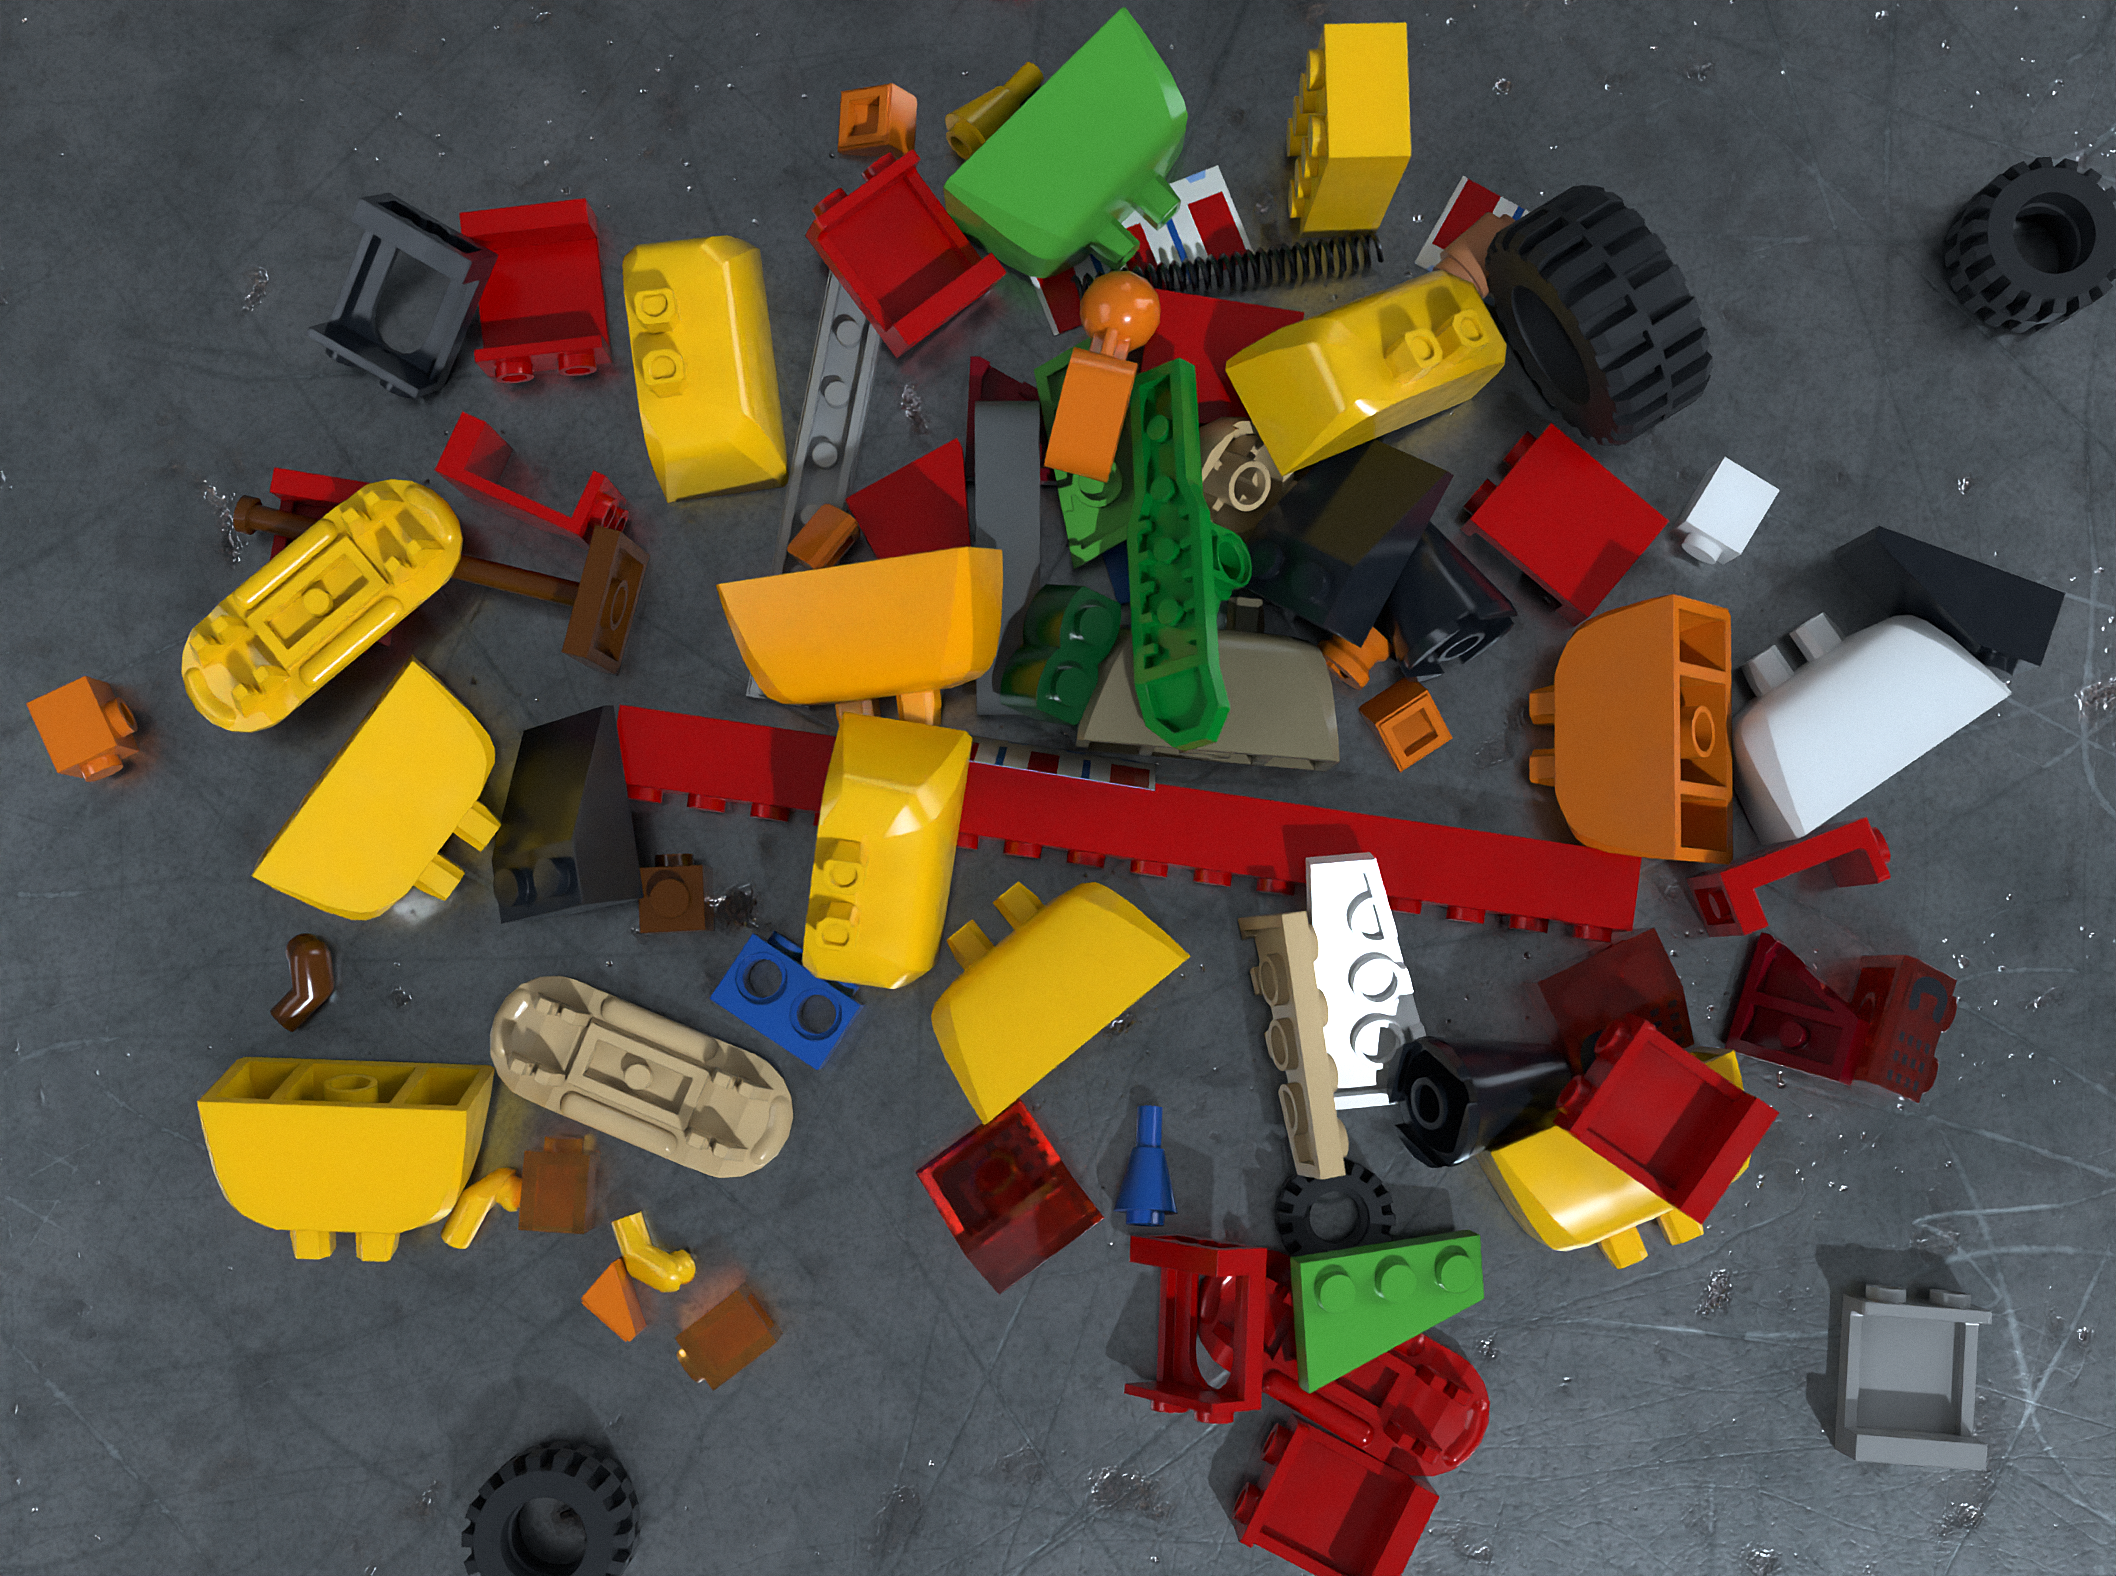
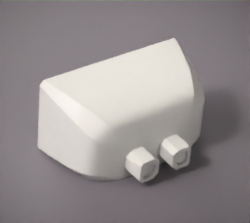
M1822 612L1789 633L1808 660L1793 671L1775 645L1765 649L1740 666L1756 697L1747 702L1732 719V784L1762 846L1796 840L1823 824L1998 704L2012 692L1957 641L1926 620L1913 615L1893 616L1845 637L1841 629Z

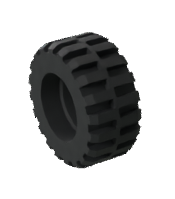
M1580 185L1572 186L1496 233L1485 258V269L1489 273L1486 280L1489 292L1496 301L1494 305L1499 320L1504 323L1507 329V337L1513 349L1518 351L1525 363L1523 365L1531 379H1535L1543 390L1542 394L1551 406H1556L1561 412L1562 418L1571 427H1577L1581 435L1589 441H1596L1598 445L1620 446L1629 443L1701 397L1711 377L1713 356L1707 351L1711 343L1708 331L1702 326L1699 318L1702 313L1695 297L1690 295L1684 283L1686 278L1678 264L1674 265L1665 251L1667 247L1656 233L1652 234L1645 226V219L1634 208L1628 209L1624 205L1623 199L1614 192H1605L1604 187Z

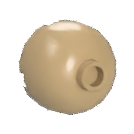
M1220 417L1199 428L1203 496L1210 509L1211 522L1233 531L1240 536L1244 543H1247L1258 522L1298 482L1293 480L1294 472L1281 477L1251 418Z

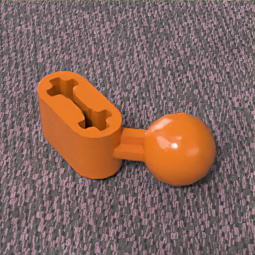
M1111 271L1095 278L1080 301L1082 327L1090 337L1091 344L1089 350L1074 347L1048 444L1044 463L1045 467L1108 482L1138 367L1137 363L1126 361L1128 352L1145 345L1160 323L1161 309L1158 294L1148 280L1131 271Z

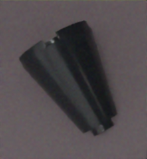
M1431 521L1427 524L1381 610L1399 669L1409 682H1421L1444 674L1445 672L1439 664L1442 661L1459 657L1464 664L1477 657L1508 633L1514 625L1510 617L1518 616L1511 601Z
M1424 1036L1415 1039L1413 1042L1405 1043L1396 1050L1388 1070V1103L1399 1102L1404 1123L1395 1125L1399 1138L1412 1156L1429 1168L1452 1167L1467 1161L1556 1109L1557 1099L1564 1087L1572 1079V1073L1568 1062L1562 1054L1549 1044Z

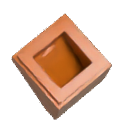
M893 83L841 91L837 152L842 155L882 157L892 152L896 158H900L910 150H915L916 97Z
M824 504L789 543L787 551L808 570L834 567L861 535L857 520L831 504Z
M1405 677L1359 707V712L1399 772H1402L1452 739L1428 689L1419 682L1407 681Z
M621 1256L608 1266L581 1297V1300H583L582 1304L621 1339L625 1342L627 1340L630 1342L646 1327V1323L631 1275L627 1271Z

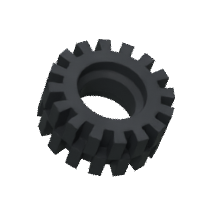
M1343 1158L1346 1174L1343 1176L1316 1179L1297 1175L1296 1172L1291 1178L1287 1177L1281 1185L1283 1191L1280 1197H1276L1274 1207L1277 1210V1219H1274L1276 1230L1280 1234L1282 1244L1293 1257L1391 1242L1393 1236L1390 1235L1391 1225L1396 1226V1214L1392 1212L1391 1203H1393L1390 1193L1382 1185L1383 1182L1361 1164ZM1332 1191L1348 1194L1355 1201L1359 1212V1220L1354 1232L1340 1241H1327L1318 1237L1310 1224L1312 1205L1321 1195Z

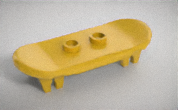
M389 479L365 485L313 524L222 600L210 614L191 630L183 650L181 673L186 693L196 710L214 725L231 732L253 733L270 728L290 715L303 702L436 593L452 577L461 559L463 536L459 519L449 503L431 488L414 481Z

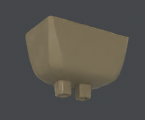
M1229 598L1227 600L1225 630L1217 629L1220 670L1231 709L1216 743L1182 751L1173 748L1145 726L1134 683L1131 624L1120 625L1112 649L1098 664V683L1080 720L1075 751L1326 772L1340 762L1333 688L1326 660L1320 648L1308 640L1264 633L1265 618L1261 599Z

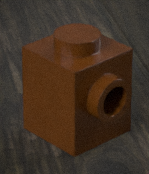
M694 854L655 855V867L640 868L644 898L639 899L640 933L670 934L715 931L713 868L705 865H694Z

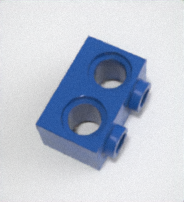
M775 930L769 939L760 934L753 933L709 999L818 1071L825 1066L865 1006L863 1002L854 997L859 986L853 983L817 979L803 967L800 961L803 955L802 947ZM765 959L774 962L779 967L782 975L779 989L769 997H762L756 994L749 983V974L752 967L757 962ZM814 995H822L828 998L833 1003L836 1011L833 1025L822 1033L810 1030L802 1019L803 1005Z

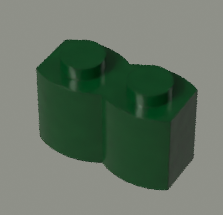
M1044 585L1037 592L1027 610L1023 625L1024 644L1015 651L1004 670L1000 686L1001 704L1039 721L1075 726L1082 719L1098 683V664L1110 652L1117 638L1121 623V604L1085 586Z

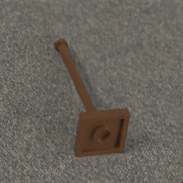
M243 495L238 500L234 510L233 526L236 532L253 535L258 530L296 539L320 519L262 506V501L259 498ZM595 525L580 582L461 554V559L451 578L573 607L561 652L595 671L618 676L650 555L621 531Z

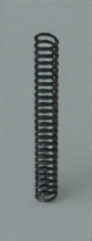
M1369 231L1366 238L1361 233H1357L1354 239L1346 234L1341 242L1333 236L1329 244L1321 238L1317 245L1308 240L1304 247L1297 241L1293 245L1292 250L1284 243L1280 251L1272 245L1267 253L1263 248L1259 247L1255 256L1249 249H1246L1243 257L1235 250L1230 259L1223 252L1219 256L1218 261L1210 254L1206 259V264L1201 257L1197 256L1193 265L1189 259L1185 258L1182 261L1181 267L1178 262L1172 260L1168 270L1167 266L1161 261L1156 271L1148 263L1144 273L1137 265L1133 268L1132 272L1148 280L1149 283L1151 275L1154 288L1161 290L1163 272L1167 291L1175 292V270L1180 292L1187 293L1188 269L1193 292L1198 294L1200 291L1199 266L1203 275L1205 289L1210 292L1212 290L1211 264L1214 268L1218 289L1222 291L1224 288V262L1230 287L1233 289L1236 287V259L1241 273L1242 284L1247 287L1249 284L1248 257L1251 262L1255 283L1259 285L1261 283V256L1269 283L1273 281V254L1278 267L1279 279L1281 281L1285 280V251L1290 263L1292 278L1295 280L1298 277L1297 251L1300 253L1304 276L1307 278L1310 276V248L1315 261L1316 274L1319 276L1323 273L1321 263L1322 245L1327 257L1328 271L1331 274L1335 271L1334 244L1338 250L1341 271L1344 273L1347 270V242L1352 255L1353 269L1356 271L1360 267L1358 258L1359 240L1364 251L1365 266L1368 269L1372 266L1370 254L1371 238L1376 248L1378 262L1382 263L1384 256L1378 236L1373 231ZM1123 267L1121 271H1129V270H1128L1127 268ZM1099 270L1095 275V278L1102 276L1104 274ZM1088 272L1083 276L1082 283L1075 274L1070 280L1072 283L1075 282L1080 301L1088 289V285L1090 286L1094 281Z

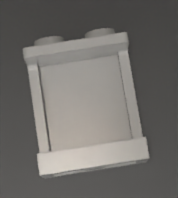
M1866 1284L1865 1295L1843 1294L1835 1449L1854 1461L1986 1471L1988 1444L1974 1438L1973 1429L1979 1324H1992V1311L1971 1304L1970 1293L1953 1290L1930 1289L1929 1300L1906 1298V1289L1902 1287Z

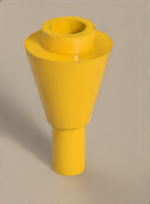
M1026 62L1003 86H997L945 116V124L948 129L946 138L951 148L960 157L968 160L1044 81L1041 70L1035 64Z

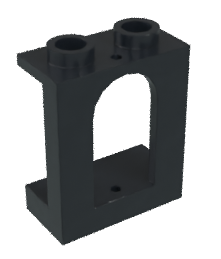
M391 193L359 198L351 222L365 229L329 322L309 327L306 336L325 346L326 354L333 360L350 367H362L381 378L379 381L380 385L395 395L404 398H417L442 389L496 263L498 254ZM399 250L451 278L427 339L421 348L412 353H402L393 350L383 342L375 322L377 305Z

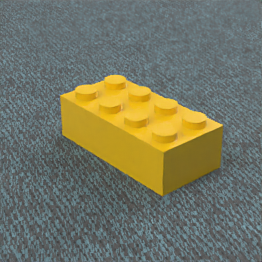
M1406 22L1324 24L1317 49H1308L1306 73H1301L1299 96H1294L1293 118H1288L1286 131L1288 157L1298 156L1295 162V179H1290L1288 208L1290 218H1300V238L1344 237L1346 234L1350 237H1355L1357 233H1361L1366 237L1369 231H1373L1376 234L1411 158Z

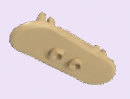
M565 976L538 977L521 984L505 998L495 1014L490 1032V1054L498 1076L513 1093L572 1120L680 1165L717 1178L740 1177L763 1168L779 1154L789 1137L794 1117L792 1096L784 1078L767 1060L742 1048Z

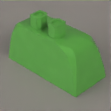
M1126 7L1116 12L947 179L943 186L946 212H948L965 237L988 253L992 252L1004 264L1028 276L1037 278L1057 276L1083 262L1090 254L1114 271H1119L1135 255L1140 247V242L1121 223L1136 210L1157 231L1180 209L1181 200L1165 178L1183 149L1188 118L1187 109L1171 72Z

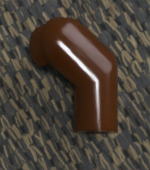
M309 933L296 935L288 942L285 953L289 960L293 987L270 1010L273 1018L290 1032H294L330 996L335 986L331 953L324 942L319 941L315 935Z

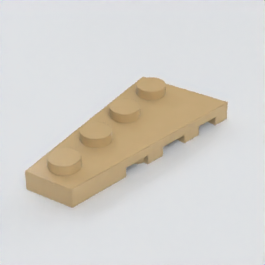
M1306 911L1261 914L1238 918L1242 940L1255 939L1260 960L1259 966L1250 969L1255 996H1264L1266 1002L1271 1007L1273 1015L1269 1030L1264 1033L1269 1056L1273 1058L1276 1067L1280 1071H1286L1288 1079L1287 1084L1280 1086L1278 1094L1297 1175L1316 1179L1346 1175L1343 1158L1348 1154L1349 1143L1345 1126L1337 1118L1333 1092H1336L1338 1089L1339 1075L1333 1056L1327 1053L1324 1027L1327 1026L1329 1021V1008L1324 992L1317 986L1314 962L1319 957V941L1316 930L1311 923H1308Z

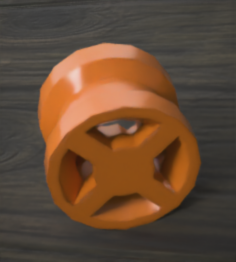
M1374 627L1370 630L1361 648L1336 635H1333L1331 639L1321 640L1317 645L1326 660L1328 670L1357 690H1361L1370 680L1369 670L1376 662H1384L1394 651L1388 640Z

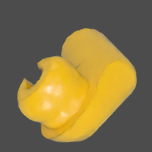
M498 1168L461 1193L440 1232L441 1238L454 1248H468L487 1212L496 1203L502 1205L508 1212L517 1211L518 1207L522 1206L531 1190L529 1182L524 1178L517 1177L515 1169Z
M642 1211L611 1221L625 1267L632 1277L660 1292H676L679 1290L680 1285L687 1284L693 1280L696 1267L692 1256L685 1250L674 1251L668 1254L653 1246Z

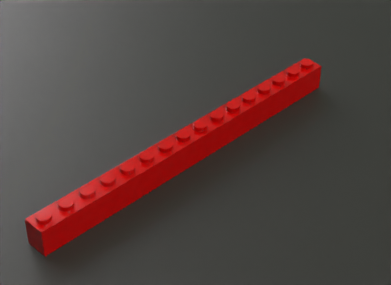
M619 705L617 730L628 799L661 804L663 792L688 796L686 807L725 813L726 802L751 805L750 817L788 822L789 811L814 814L813 826L818 827L826 778L837 736ZM970 761L956 848L977 850L979 839L1004 842L1003 854L1032 859H1041L1042 848L1066 851V863L1093 868H1104L1106 857L1131 861L1130 873L1167 878L1169 867L1194 870L1193 882L1231 887L1232 876L1257 879L1256 891L1283 896H1294L1295 885L1306 887L1307 857L1370 852L1376 859L1392 912L1421 915L1422 904L1447 907L1446 919L1484 924L1485 913L1510 917V929L1547 934L1549 923L1574 926L1572 938L1611 943L1612 932H1632L1642 860V857L1609 853L1592 847L1158 783H1155L1154 791Z

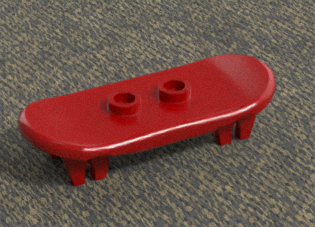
M1267 1249L1262 1392L1375 1458L1408 1475L1436 1476L1452 1471L1468 1460L1481 1444L1489 1424L1490 1401L1485 1383L1470 1362L1422 1333L1310 1394L1299 1387L1290 1257L1279 1251ZM1205 1276L1198 1290L1197 1331L1199 1339L1211 1358L1231 1373L1236 1276Z

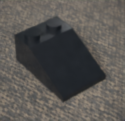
M1375 439L1319 461L1256 525L1246 544L1252 563V575L1249 583L1243 587L1361 648L1454 475L1447 470Z
M1881 526L1840 546L1834 557V560L1890 618L1893 616L1913 615L1926 620L1957 641L1998 679H2011L2015 674L2041 667L2066 594Z
M614 705L597 707L523 731L501 819V826L491 859L494 874L493 891L499 906L501 924L562 917L644 898Z

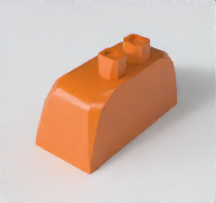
M1670 594L1612 609L1586 620L1574 630L1561 654L1554 674V685L1532 690L1529 693V716L1533 724L1541 726L1554 725L1555 748L1534 749L1529 757L1530 781L1555 787V794L1569 829L1575 838L1586 846L1609 853L1645 858L1730 865L1733 860L1731 615L1728 609L1676 594Z

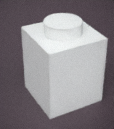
M1724 457L1707 470L1670 532L1684 540L1682 548L1691 556L1708 564H1715L1718 561L1724 565L1741 555L1780 490L1727 457Z

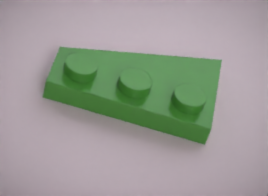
M1090 337L1034 369L1048 444L1074 347L1089 350L1091 344ZM1129 406L1107 483L1054 469L1074 570L1127 540V527L1135 499L1131 413Z
M1467 1229L1290 1257L1299 1387L1310 1394L1483 1300L1484 1287L1480 1234Z

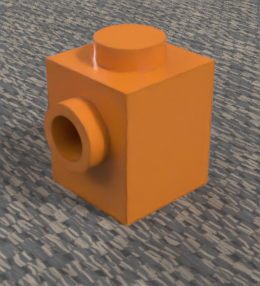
M83 676L26 703L54 767L59 774L84 778L86 782L100 780L120 771L123 768L121 760L140 751L132 735L138 729L135 717L121 697L115 698L110 684L107 682Z

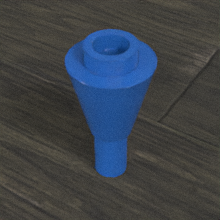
M1137 1106L1136 1147L1132 1148L1113 1210L1126 1213V1225L1163 1227L1165 1225V1215L1178 1214L1165 1151L1161 1148L1163 1107Z

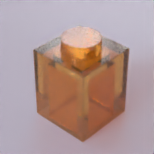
M545 1136L544 1147L537 1146L525 1150L518 1230L585 1234L594 1229L601 1151L584 1150V1138L568 1136Z
M744 1282L686 1326L675 1337V1340L681 1346L676 1351V1356L684 1370L696 1383H700L705 1379L714 1391L777 1343L783 1332L747 1283Z

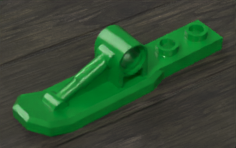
M1177 358L1135 376L1130 396L1135 499L1127 527L1134 683L1144 723L1148 729L1173 748L1188 751L1216 743L1231 709L1220 670L1217 616L1220 603L1231 597L1232 590L1241 588L1249 583L1252 575V563L1246 544L1240 536L1210 520V509L1203 496L1195 365Z

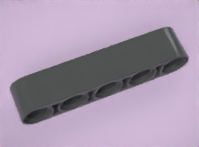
M975 401V547L1002 549L1001 630L997 653L991 667L980 678L976 679L977 715H1025L1001 704L1000 686L1007 663L1015 651L1024 644L1023 625L1031 601L1040 590V401Z

